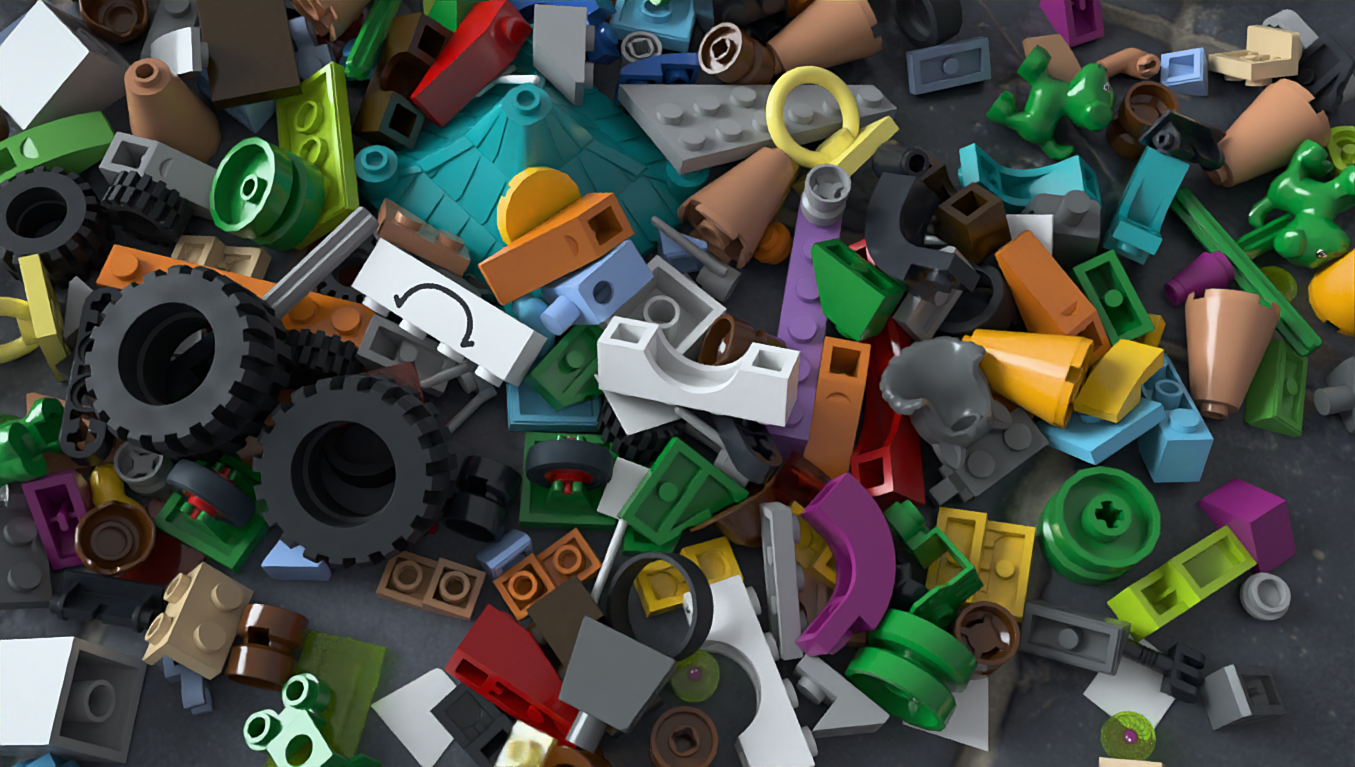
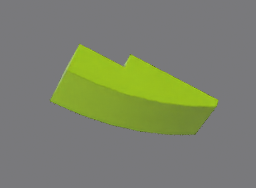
M1225 525L1124 589L1109 600L1107 604L1119 620L1131 623L1129 633L1136 642H1140L1255 566L1257 562L1231 529Z

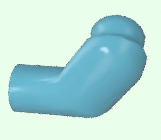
M528 293L513 301L512 311L518 316L521 323L548 338L538 356H545L555 345L556 335L547 330L540 319V315L549 306L540 298L533 297Z

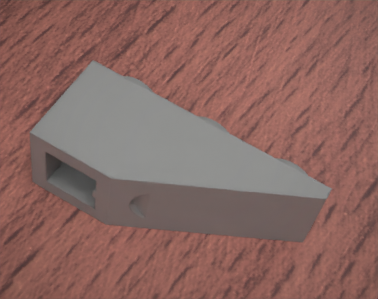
M116 132L99 166L100 171L110 186L116 175L121 171L125 170L128 173L130 170L137 171L141 177L145 173L152 176V180L157 183L159 180L167 183L166 188L169 190L176 189L180 192L179 197L186 198L190 202L188 206L193 207L194 216L213 220L210 214L209 196L217 169L159 141Z

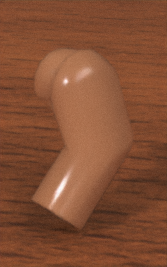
M1132 47L1096 62V64H1101L1107 68L1108 78L1122 73L1145 80L1156 75L1161 67L1160 59L1156 55L1148 54Z

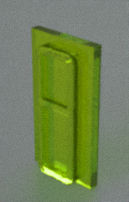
M309 630L295 675L310 673L326 681L331 691L330 701L322 713L328 722L320 731L334 752L350 758L356 755L387 648L353 640L351 637L344 638ZM311 739L289 759L293 766H300L309 759L313 749ZM268 755L265 767H278L272 756Z

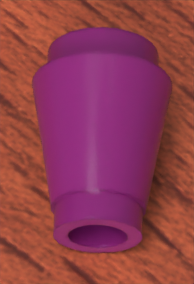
M1203 252L1171 278L1170 281L1166 282L1163 288L1168 300L1173 305L1179 306L1186 303L1188 295L1195 292V299L1204 297L1205 290L1227 289L1228 283L1234 280L1235 273L1230 261L1221 252Z

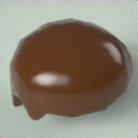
M79 0L82 19L90 31L105 42L124 43L139 38L149 26L150 14L147 0Z
M117 500L107 501L99 507L86 512L75 528L76 554L87 569L100 575L124 576L142 567L156 545V524L147 509L141 504L133 505Z

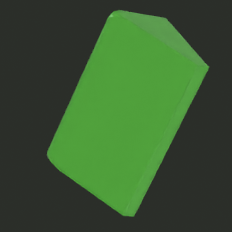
M1281 338L1269 342L1247 391L1244 421L1253 427L1298 437L1301 436L1308 358L1299 357L1289 344Z

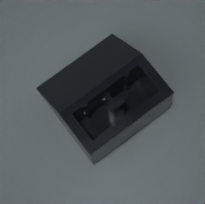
M693 0V10L703 37L713 27L721 23L730 22L748 33L751 38L766 46L770 39L789 24L788 0Z

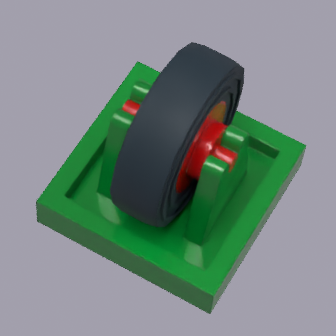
M526 432L519 517L520 527L615 531L616 518L597 511L605 487L611 481L615 461L619 457V453L616 455L610 450L613 443L604 444L600 439L602 435Z
M223 452V456L219 460L209 462L200 460L193 462L182 459L175 465L166 479L174 493L154 518L156 529L231 572L238 574L270 528L262 515L270 511L265 498L256 500L253 487L261 483V472H253L251 466Z

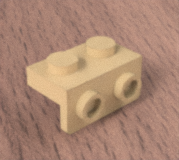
M1261 25L1248 26L1246 50L1209 54L1208 70L1224 74V80H1245V85L1266 86L1272 84V78L1298 75V63L1302 56L1300 33Z
M205 562L199 564L187 575L183 573L178 574L164 594V600L169 602L164 613L156 617L145 635V641L150 644L142 661L152 666L161 658L167 656L211 680L221 673L236 636L243 608L246 604H249L254 591Z

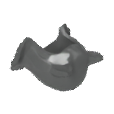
M941 336L935 339L927 338L921 342H915L909 347H905L900 351L899 356H894L888 361L889 365L881 375L880 390L883 391L882 398L885 402H888L890 408L898 415H909L913 427L920 437L933 446L939 460L947 467L957 471L965 463L967 448L974 445L991 429L1003 430L1010 428L1012 419L1008 409L993 399L988 378L978 365L986 354V350L982 345H977L972 341H960L959 338Z

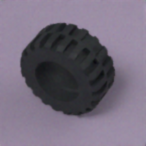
M174 265L168 268V273L158 269L144 275L143 283H130L120 291L123 297L117 303L109 302L102 312L106 317L101 326H94L90 340L94 341L92 352H86L85 369L91 371V377L86 378L85 381L88 396L97 399L92 403L93 410L100 421L107 423L108 430L118 439L127 441L132 446L177 461L187 459L194 462L198 459L203 462L219 460L223 456V451L230 454L236 453L247 445L245 438L249 435L255 438L259 436L262 427L267 426L264 423L265 419L280 403H283L278 400L281 389H288L291 374L285 372V364H291L292 361L291 346L282 342L287 339V332L283 322L275 317V310L265 300L213 269L203 266L192 268L188 265ZM212 327L215 337V354L207 377L192 394L181 401L171 404L166 392V372L171 357L178 346L190 335L201 329Z
M352 374L317 380V384L303 386L291 393L292 401L280 403L270 414L275 424L262 427L257 442L259 445L265 446L262 454L253 456L252 471L261 472V483L253 487L256 500L264 498L270 511L262 515L269 527L278 524L282 528L284 533L280 536V540L290 549L299 545L305 548L303 558L314 563H319L328 558L331 568L347 569L354 564H357L360 568L375 566L383 560L392 559L420 542L430 533V528L441 521L446 512L444 503L453 497L456 482L450 480V471L457 469V454H449L446 442L453 440L448 426L440 428L435 418L440 412L432 402L423 404L418 399L420 396L418 390L410 385L399 386L396 384L395 378L383 375ZM359 423L370 428L384 440L392 454L396 469L395 488L388 504L376 513L362 515L347 510L332 498L324 485L320 471L321 451L329 434L340 425Z

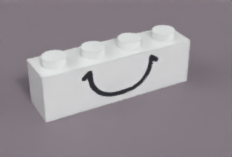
M382 238L379 239L351 285L366 295L362 302L365 306L384 317H387L390 311L403 318L399 325L402 329L421 340H424L426 335L429 334L441 341L437 347L438 351L460 364L465 357L479 365L475 374L497 387H500L503 380L519 387L548 339Z

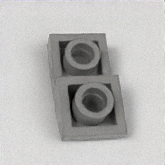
M187 27L172 31L157 38L151 44V58L159 59L166 63L181 80L195 81L202 72V68H207L208 44L207 42L200 41V27Z

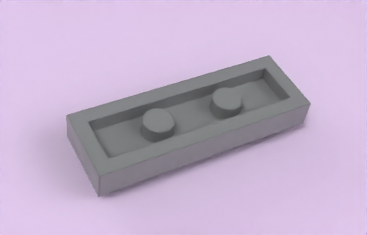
M778 501L760 503L769 632L772 634L779 651V656L783 660L803 658V651L795 644L796 640L808 627L804 612L799 611L798 593L804 590L803 570L800 563L795 561L794 544L800 542L799 521L797 515L792 514L791 508Z

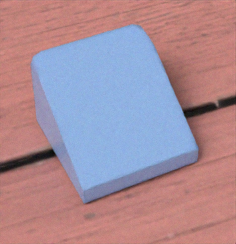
M1203 47L1161 54L1160 84L1165 85L1175 93L1208 96V63Z
M658 229V256L681 274L697 272L702 269L704 264ZM682 234L707 253V242Z
M515 528L510 529L501 536L499 542L491 543L476 555V559L494 581L529 554L533 553L532 542L526 533Z
M281 540L277 542L261 564V567L269 577L277 580L328 581L332 576L325 560L314 563L303 558L305 550L303 546L299 545L290 549Z

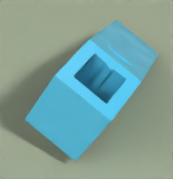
M1164 353V366L1141 386V397L1163 404L1166 418L1137 438L1139 452L1154 483L1199 482L1214 439L1167 353Z

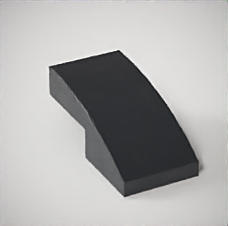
M462 682L429 711L478 767H523L538 753L505 714H502L492 702Z

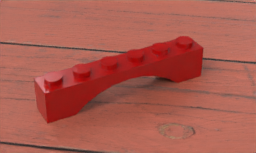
M865 239L848 246L885 274L872 260ZM906 291L880 334L858 341L871 344L866 377L864 423L858 444L850 457L851 475L870 493L882 512L896 501L902 504L907 499L915 507L925 505L919 434L913 427L909 415H898L890 408L888 402H885L882 398L883 391L880 390L879 385L882 380L881 375L889 365L888 361L894 356H899L900 351L905 347L911 346L910 336L892 318L902 301L906 298Z

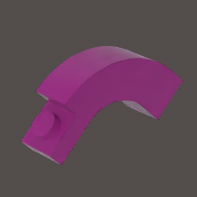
M849 472L830 480L800 514L827 543L836 566V583L830 600L795 642L809 657L828 653L833 655L844 647L851 638L852 633L874 630L887 610L894 588L896 556L889 526L876 501Z

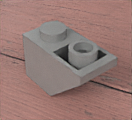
M535 4L533 66L571 103L583 106L584 89H593L594 63L585 62V52H594L595 26L586 25L587 7Z

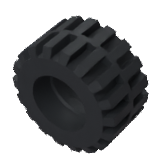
M43 166L35 167L34 172L29 174L23 170L15 174L16 179L10 182L5 179L1 182L0 263L16 281L20 280L24 284L18 258L39 254L53 288L55 285H59L62 290L69 288V282L77 276L84 282L90 278L88 273L92 269L99 271L104 266L101 258L109 256L112 249L109 242L115 240V231L111 227L113 223L109 221L110 217L103 214V209L100 208V200L90 185L83 181L81 176L74 172L68 174L64 168L54 167L51 172H48L46 167ZM56 220H64L54 232L43 237L33 238L44 225Z

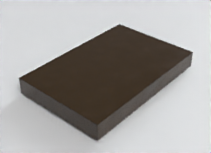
M196 0L202 41L208 44L207 73L211 99L216 110L303 94L285 0Z

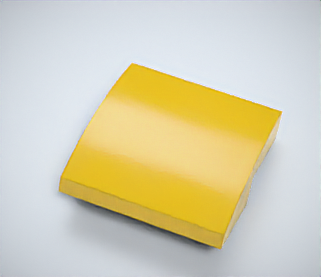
M939 507L936 526L940 528L975 567L984 584V587L962 603L959 609L963 610L975 602H994L1006 608L1018 623H1022L1034 553L1036 527L989 521L987 513ZM946 552L929 565L925 587L931 591L937 585L948 583L963 569Z

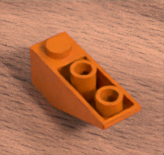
M587 193L478 264V267L499 304L504 306L600 258L635 233L614 193Z
M1030 230L1023 231L995 253L1028 333L1079 336L1094 340V350L1090 366L1112 348L1095 307Z
M825 336L809 439L802 457L798 484L823 488L830 480L849 472L850 457L853 452L865 390L871 344Z

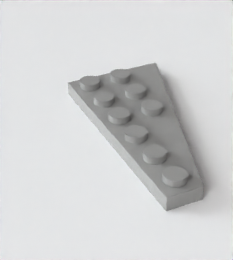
M619 84L617 99L680 175L746 159L763 147L777 148L769 133L766 120V104L774 85ZM799 85L788 94L784 104V122L790 136L799 145L826 139L842 129L843 118L840 106L834 96L825 88L819 85ZM847 85L858 106L860 117L859 129L886 116H890L894 120L897 108L874 85Z

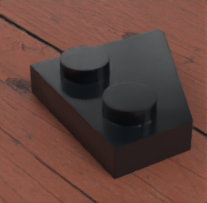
M1325 31L1302 52L1298 63V75L1272 78V84L1280 79L1297 82L1314 96L1315 99L1310 101L1309 104L1316 114L1324 110L1330 122L1355 69V60L1330 33ZM1268 85L1263 86L1258 92L1261 94Z

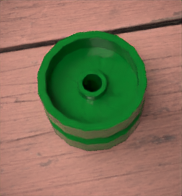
M259 137L247 138L232 147L217 169L209 196L210 214L215 225L225 232L243 239L249 238L255 243L274 251H288L302 243L313 230L318 220L325 196L324 177L316 164L291 152H286L282 148Z
M1097 466L1078 471L1067 479L1047 501L1037 519L1036 538L1044 559L1056 573L1073 583L1096 587L1115 582L1152 552L1160 536L1161 515L1153 495L1139 479L1121 469Z
M892 608L887 609L876 628L868 631L865 635L870 647H859L844 673L847 681L890 715L910 725L928 731L941 732L946 728L957 707L951 692H962L966 689L977 668L976 659L965 645L933 623L908 612Z

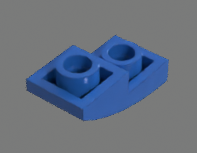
M698 53L658 55L635 61L620 68L613 97L614 104L622 105L617 99L619 84L695 85L700 70Z

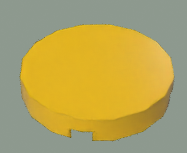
M547 166L529 167L515 175L508 184L510 189L505 197L501 196L497 207V226L503 241L509 245L581 198L578 185L568 174Z

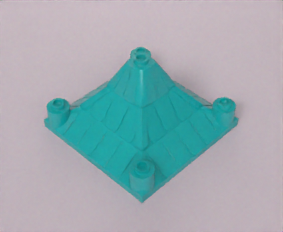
M529 24L534 29V24ZM533 30L518 51V57L509 64L516 67V70L509 75H537L540 78L538 84H533L530 81L522 84H496L479 98L474 97L443 127H437L433 122L428 125L424 131L419 133L413 150L396 151L394 153L393 150L386 146L374 145L361 150L355 158L358 196L369 207L378 213L384 199L387 198L439 231L446 230L457 235L465 242L464 246L468 248L470 263L466 270L486 284L488 283L478 264L507 246L497 226V207L501 196H506L507 191L510 189L508 184L513 177L529 167L547 166L568 174L578 185L581 197L587 193H614L635 233L626 240L632 241L643 259L657 248L658 228L651 223V218L656 216L675 230L679 229L683 224H681L678 218L677 209L687 198L710 184L708 181L710 168L680 175L640 125L630 116H627L606 95L598 91L594 85L593 89H584L583 106L571 103L533 66ZM541 287L529 293L533 297L540 298L550 306L541 294ZM497 301L495 304L496 308L519 321L518 316L512 311L513 301L504 306L500 305Z

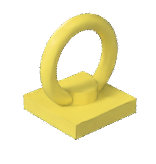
M817 66L797 67L783 74L772 87L766 104L767 126L777 148L783 150L791 158L792 162L810 168L792 185L800 197L802 192H804L806 177L811 169L821 164H834L843 168L850 177L876 152L882 143L888 141L899 130L890 116H886L859 129V110L852 92L837 75ZM805 83L816 84L828 90L838 102L843 118L842 129L828 137L815 151L807 150L796 143L790 136L784 122L783 111L788 94L795 87Z
M39 254L20 257L18 260L28 301L0 297V316L16 318L22 336L9 343L0 345V364L21 358L40 346L57 382L65 381L66 379L54 367L71 354L70 348L63 339L64 320L59 300Z

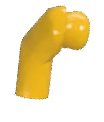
M102 463L92 471L89 481L92 501L96 507L111 500L133 505L140 504L125 495L124 482L115 471L114 464Z

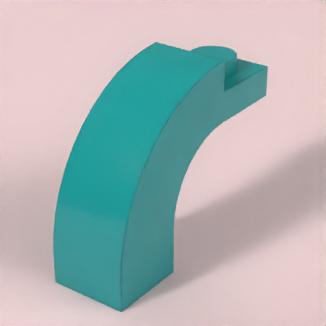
M975 143L959 149L961 167L958 169V179L962 188H965L972 182L978 184L1002 199L1005 214L1019 215L1037 194L1048 193L1065 196L1071 190L1085 192L1091 200H1097L1100 203V210L1102 209L1096 172L1079 155L1046 167L1020 170L998 164Z
M1146 146L1110 222L1103 247L1108 250L1114 249L1115 253L1143 265L1149 254L1155 255L1163 240L1160 229L1164 217L1190 164L1176 156L1163 155L1157 149Z

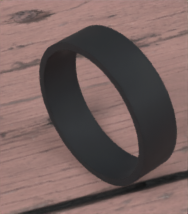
M647 552L636 555L626 561L612 579L606 601L608 625L610 628L638 641L631 628L628 616L630 589L635 578L645 566L658 559L664 560L673 565L683 575L692 597L693 613L689 631L681 645L667 655L676 662L687 659L703 645L712 626L714 603L709 582L702 570L683 555L663 552Z

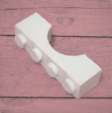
M618 316L613 317L597 341L599 389L782 427H785L797 400L800 351L752 342L748 351L733 363L721 366L703 365L677 352L666 339L660 324Z
M740 574L710 584L714 603L713 621L705 642L698 650L699 652L722 654L733 659L747 672L756 693L757 705L754 720L738 736L734 745L742 767H814L813 757L818 755L817 746L808 726L800 727L794 712V708H797L799 704L791 681L788 678L782 680L775 661L780 660L779 651L770 632L763 633L757 619V615L761 614V607L755 590L752 586L745 588ZM687 592L684 594L682 608L690 626L693 605L691 593Z

